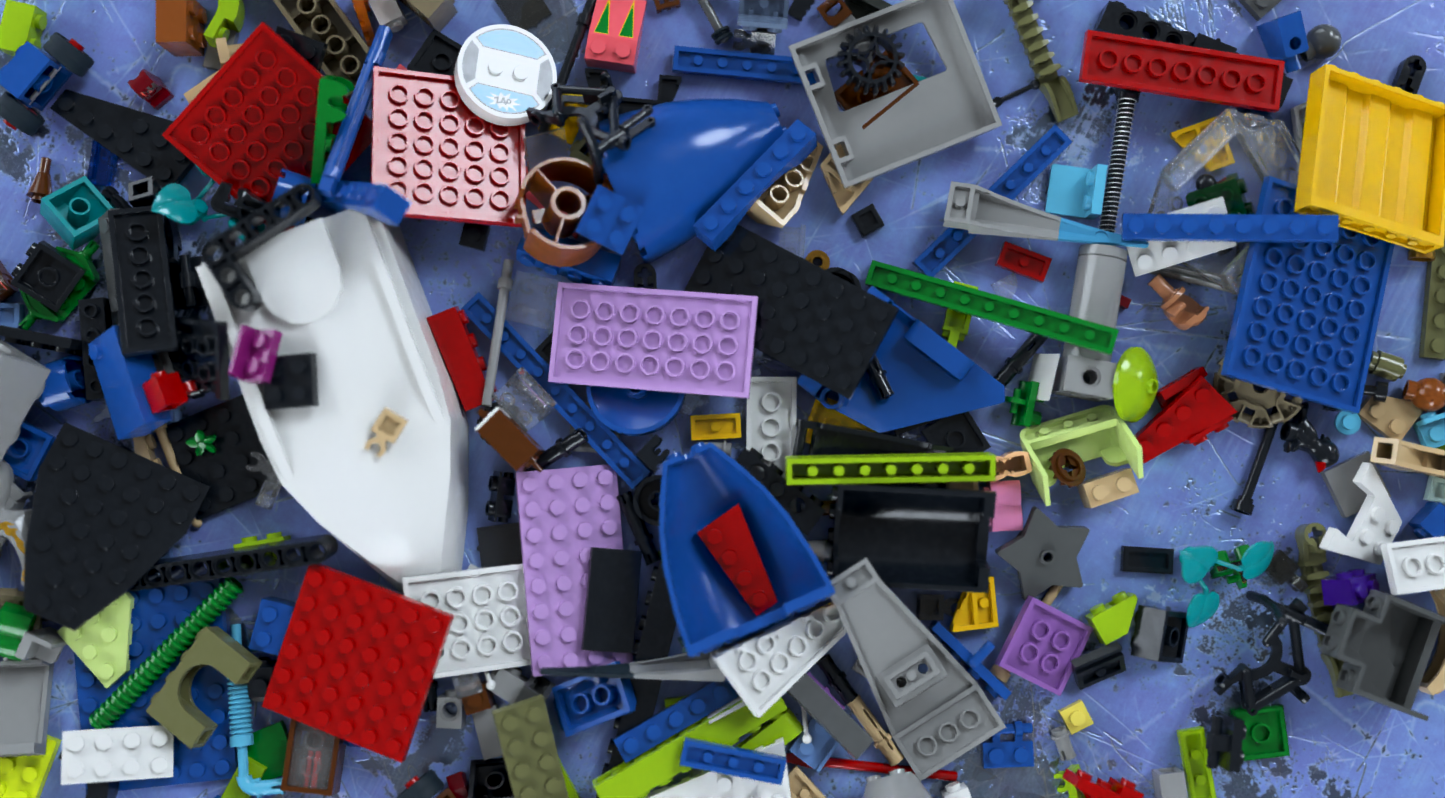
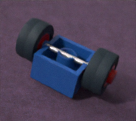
M57 32L44 44L43 48L46 52L26 41L24 45L16 50L15 56L11 61L0 69V85L10 92H5L0 97V116L4 118L3 122L14 130L19 129L30 136L35 135L45 122L44 118L32 107L42 111L73 73L82 77L94 64L93 59L83 51L85 48L73 38L69 41Z

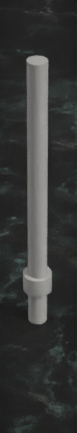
M504 259L502 276L498 278L497 289H499L482 398V406L492 407L509 291H512L513 287L511 277L514 261L510 259Z

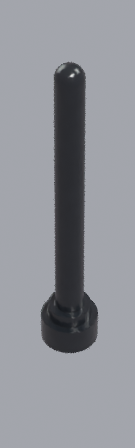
M1276 406L1273 407L1271 415L1278 412ZM1279 423L1274 424V427L1265 428L1243 493L1238 496V499H1234L1232 510L1241 514L1252 515L1255 507L1252 496Z

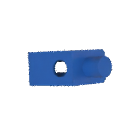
M1301 11L1256 26L1269 59L1285 61L1286 73L1302 68L1298 54L1308 51L1309 45Z

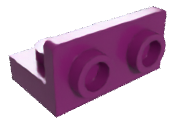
M241 325L228 374L247 383H270L283 333L276 329H254L248 325Z

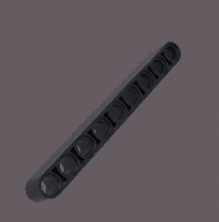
M324 534L160 559L129 591L319 564L337 552L338 543L333 536ZM319 545L324 548V553L320 550ZM296 549L299 550L301 556L297 554Z

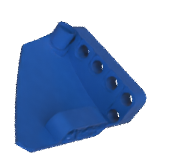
M874 286L870 287L867 292L900 309L876 352L877 359L882 369L886 370L887 373L885 375L895 394L880 401L872 381H868L869 375L866 371L851 400L839 394L838 403L831 405L827 400V396L833 390L803 374L797 381L799 386L821 402L824 407L834 409L878 433L1005 402V386L919 319L912 317Z

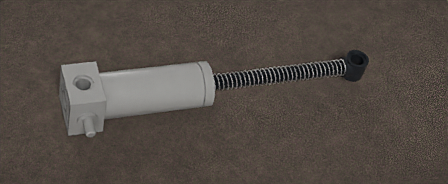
M1115 87L1113 89L1116 100L1119 103L1117 105L1118 112L1115 115L1117 117L1115 118L1116 123H1114L1115 127L1113 128L1115 132L1112 133L1113 144L1109 152L1111 155L1109 156L1108 174H1106L1107 183H1105L1102 214L1098 222L1100 224L1098 226L1099 229L1113 233L1116 232L1115 228L1117 226L1115 224L1118 222L1116 218H1118L1117 214L1120 208L1118 205L1120 204V195H1122L1121 190H1123L1121 186L1124 185L1122 181H1124L1123 176H1125L1123 173L1126 171L1124 169L1126 167L1125 162H1127L1126 158L1128 157L1126 154L1129 152L1127 150L1129 148L1128 142L1131 139L1129 135L1132 134L1130 130H1132L1131 125H1133L1132 121L1134 120L1132 116L1135 115L1133 113L1135 111L1134 105L1139 102L1141 93L1140 91ZM1080 245L1069 316L1116 329L1128 251L1115 245ZM1064 342L1063 354L1058 361L1051 394L1095 402L1113 399V380L1118 363L1111 362L1112 354L1110 356Z

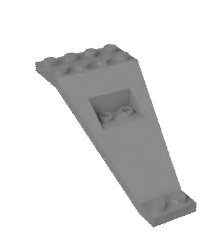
M867 558L830 580L836 592L830 598L838 610L891 736L920 781L1006 728L979 684L883 583ZM921 664L928 666V671L925 674H921L918 671V667ZM899 678H905L906 685L902 688L897 686Z

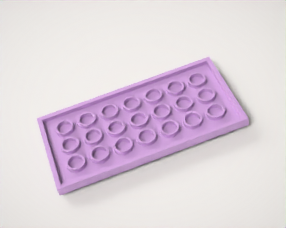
M558 282L548 382L749 399L759 298L758 296Z
M609 464L543 470L541 473L538 471L516 472L515 480L532 676H545L540 675L541 668L602 666L615 661H620L621 664L633 662L632 653L581 649L591 547L624 550L620 504L616 498L619 496L617 473Z

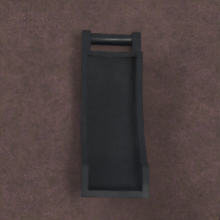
M797 418L795 424L797 432L792 456L803 455L807 429H813L808 455L953 453V447ZM947 482L872 484L946 488Z

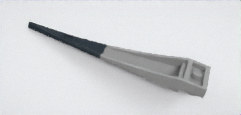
M723 646L707 654L701 652L699 656L690 658L688 653L622 664L541 668L540 675L725 682L726 676L715 663L712 656L733 646Z

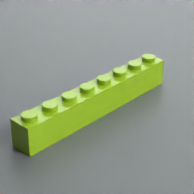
M991 452L785 456V481L787 485L996 481V455Z
M780 697L760 718L755 717L746 705L709 724L711 719L743 701L740 700L730 707L727 706L728 708L709 719L705 716L629 762H622L593 779L592 784L599 798H644L654 787L658 785L664 786L671 782L676 774L680 772L686 773L693 769L692 767L680 765L685 737L732 746L744 734H752L761 728V724L766 721H774L781 717L783 711L788 709L783 698Z

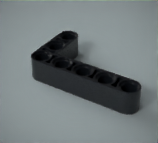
M300 183L203 245L201 249L203 261L229 302L235 308L246 312H253L261 305L260 293L238 260L321 206V194L309 184ZM311 192V199L307 203H303V195ZM285 206H288V214L285 217L281 218V209ZM266 220V228L259 232V223ZM243 234V243L240 246H236L237 237ZM221 249V257L214 261V252ZM231 271H235L236 277L234 281L228 283V274ZM248 292L250 300L247 304L242 305L241 298Z

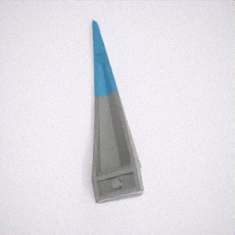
M951 181L943 227L968 230L970 234L1147 248L1149 245L1147 241H1121L1120 234L1058 217L1001 196L978 185Z

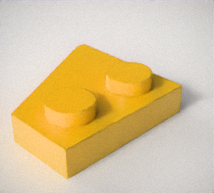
M989 576L988 593H961L949 627L950 632L999 627L994 576Z

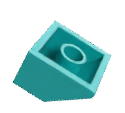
M83 176L41 198L40 214L72 250H75L91 241V239H94L100 233L98 219L113 207L89 179Z

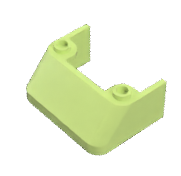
M1100 405L1040 423V425L1026 427L1019 434L1022 450L1028 452L1030 456L1032 483L1045 506L1051 505L1049 487L1057 482V479H1053L1054 472L1049 470L1051 466L1049 459L1055 451L1062 448L1076 452L1083 462L1102 457L1104 462L1110 466L1118 467L1129 464L1138 479L1144 478L1142 446L1126 423L1119 417L1113 406Z

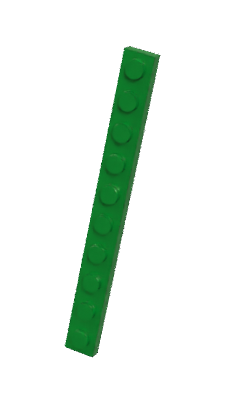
M874 260L871 262L865 285L870 287L874 286L880 290L1110 356L1119 332L1115 328Z

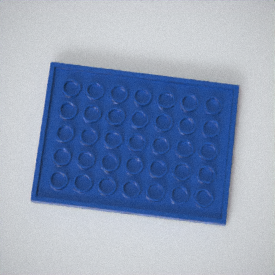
M1272 176L1264 177L1256 214L1302 215L1294 212L1297 185ZM1339 227V241L1336 243L1250 242L1221 375L1348 413L1359 414L1395 244Z
M222 578L129 591L135 598L134 609H132L131 615L133 631L132 644L129 645L130 670L112 687L106 689L74 652L81 730L95 729L89 722V716L94 714V711L100 708L103 702H106V699L111 696L113 691H117L119 685H123V681L128 679L129 675L134 673L136 668H140V664L145 662V659L151 656L153 651H157L159 645H163V640L168 639V635L174 633L175 628H180L179 624L185 622V618L191 616V612L196 610L198 605H202L204 599H208L207 596L213 593L214 588H219V583L223 582ZM221 611V615L216 617L213 623L210 622V626H219L227 633L226 611ZM181 656L176 657L177 660L171 663L168 669L165 668L164 674H160V678L154 680V684L149 686L148 690L143 692L141 697H137V701L132 703V706L126 709V712L120 715V718L109 728L161 725L146 710L151 704V698L166 683L165 679L168 674L175 670L181 662ZM206 665L197 672L192 682L191 694L195 705L218 724V727L203 747L190 749L174 736L173 777L119 781L118 791L232 778L238 767L237 748L230 747V736L232 734H229L231 731L229 729L231 726L229 724L231 721L229 716L231 715L228 712L231 710L228 707L231 705L228 702L231 700H228L230 695L227 692L230 690H227V687H229L227 685V682H229L227 677L216 668Z

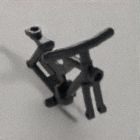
M602 72L599 76L600 88L553 83L551 85L553 110L543 111L531 107L526 109L530 122L536 126L546 122L557 127H563L568 117L579 116L577 123L588 145L593 163V178L596 185H602L604 182L601 154L614 147L628 151L632 138L648 127L656 125L655 118L648 117L653 113V107L650 104L644 105L641 111L620 124L618 107L623 100L621 91L613 87L611 76L607 72ZM562 93H564V94H577V95H582V96L562 95ZM564 103H568V104H581V105H589V106H587V107H572V106H564ZM602 112L606 114L609 112L610 134L600 130L597 113Z
M1248 591L1246 593L1247 599L1262 604L1273 614L1276 620L1262 640V644L1265 647L1271 648L1270 657L1264 665L1258 668L1251 669L1246 664L1240 663L1230 674H1220L1214 681L1216 687L1213 690L1221 696L1234 683L1239 682L1240 705L1251 716L1256 715L1260 709L1288 692H1291L1301 703H1307L1310 696L1299 686H1303L1310 681L1311 671L1304 664L1300 625L1325 636L1329 624L1306 615L1304 612L1308 607L1297 597L1287 606L1273 601L1267 595ZM1287 625H1289L1294 666L1281 661L1283 650L1282 642L1278 636ZM1272 672L1283 675L1280 679L1254 694L1253 681L1264 678Z

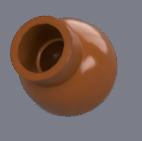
M1423 378L1419 381L1407 380L1403 389L1402 399L1412 401L1416 408L1424 412L1438 411L1445 406V384L1436 378Z

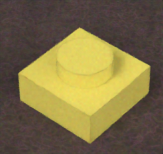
M1080 699L1058 710L1071 735L1094 724L1083 701Z

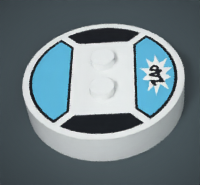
M497 24L483 27L467 38L461 47L455 63L454 80L462 101L474 114L496 125L518 126L530 122L526 112L528 107L543 111L552 98L551 85L557 83V71L550 52L537 37L516 26Z

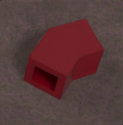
M460 771L447 776L449 789L456 798H468L469 784L466 774Z

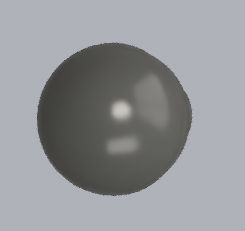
M1329 24L1315 26L1307 34L1309 50L1300 53V56L1306 62L1313 58L1325 59L1332 57L1341 46L1340 32Z

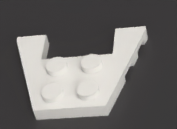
M1362 462L1353 482L1367 496L1349 532L1345 536L1337 528L1329 527L1319 547L1334 553L1381 565L1383 555L1380 545L1393 542L1400 529L1402 520L1374 466L1371 463Z

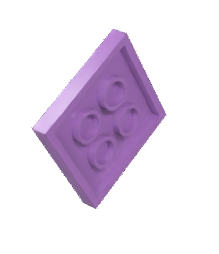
M1028 595L995 664L1061 696L1073 671V665L1070 660L1080 657L1094 628Z

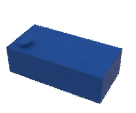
M119 325L112 326L88 344L89 355L94 362L118 440L147 436L172 420L169 410L152 414L142 387L143 383L151 379L150 375L157 372L152 355L124 357L122 355Z

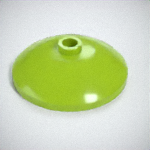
M1142 347L1128 348L1120 357L1114 374V405L1119 417L1126 422H1137L1142 419L1152 406L1158 391V376L1154 362Z

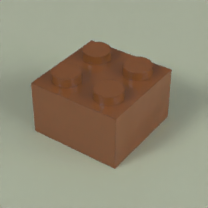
M156 0V43L175 57L204 56V48L207 47V40L203 35L204 24L207 23L205 8L196 0Z

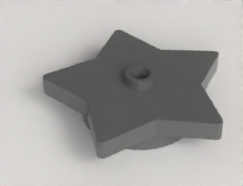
M1033 506L1023 531H1020L1016 538L995 549V553L1017 570L1021 596L1025 601L1028 595L1036 597L1052 585L1081 588L1083 583L1077 556L1089 533V529L1085 526L1056 525L1040 509Z

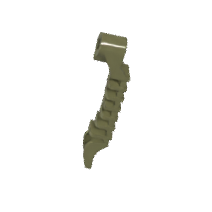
M1004 0V4H1007L1009 9L1008 14L1012 17L1015 24L1014 29L1019 34L1020 43L1022 42L1025 49L1024 54L1029 59V66L1035 74L1034 78L1040 82L1039 89L1046 97L1056 123L1078 115L1077 105L1069 82L1063 75L1058 76L1057 70L1061 68L1060 63L1053 64L1051 58L1055 56L1054 51H1048L1047 45L1049 41L1048 39H1043L1041 34L1044 28L1043 26L1039 27L1036 21L1039 15L1038 13L1033 14L1031 9L1034 5L1033 0Z
M1319 523L1301 524L1295 530V539L1299 550L1297 566L1301 570L1302 575L1300 578L1304 582L1305 589L1303 590L1304 594H1307V606L1310 607L1312 614L1310 617L1330 624L1331 615L1334 610L1332 605H1324L1321 580L1326 579L1325 577L1330 574L1329 571H1324L1322 563L1327 562L1326 550L1319 547L1327 530ZM1313 532V536L1309 538L1308 533ZM1314 631L1318 639L1317 646L1321 648L1324 635ZM1321 653V659L1325 663L1331 677L1335 697L1340 698L1354 694L1336 686L1344 661Z

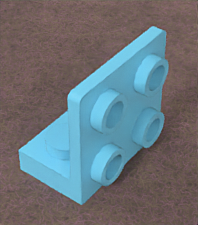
M1052 164L1050 167L1045 212L1091 220L1099 217L1102 213L1108 165L1097 164L1092 169Z

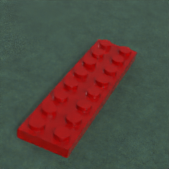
M1087 30L1084 36L1079 82L1275 113L1279 111L1285 61Z

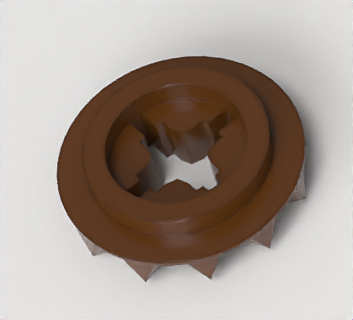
M1066 448L1059 449L1053 453V456L1049 459L1051 462L1049 470L1054 472L1053 479H1058L1060 486L1067 485L1069 488L1080 485L1086 475L1085 465L1080 456ZM1065 465L1066 468L1073 470L1068 472L1067 470L1063 469L1062 466Z

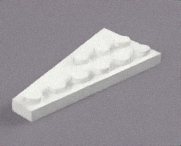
M831 602L716 654L712 658L752 714L760 718L847 631L836 606Z
M784 737L775 740V743L763 747L762 745L757 747L754 751L786 757ZM787 762L782 785L703 770L702 773L693 777H685L681 782L668 787L666 785L656 789L644 798H791Z

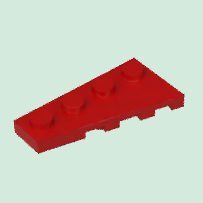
M1200 375L1134 435L1142 446L1143 463L1237 413V411Z
M737 503L699 530L697 534L755 615L758 616L777 603L778 599L762 563L741 506Z

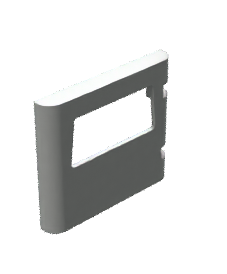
M905 0L788 47L844 189L1002 126L953 0ZM922 23L946 70L919 81L917 87L863 129L862 126L913 84L841 112L838 109L825 61L837 56L839 51H843L839 47L841 42H847L845 39L847 34L854 36L853 31L856 28L860 29L863 33V27L868 25L870 32H872L874 26L878 25L879 33H882L885 28L888 29L886 35L888 36ZM862 42V43L856 45L853 49H855V48H857V47H860V46H862V45H865V44H867V43H870V42ZM811 72L816 80V83L810 85L806 75ZM840 144L845 153V157L839 158L835 146Z

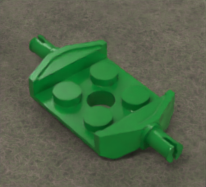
M91 239L83 251L80 252L57 246L56 249L66 254L67 258L86 269L87 272L58 312L53 311L19 290L29 310L26 317L19 323V326L24 330H29L37 319H47L63 323L78 306V300L84 299L100 280L99 272L92 263L93 259L91 256L101 245Z

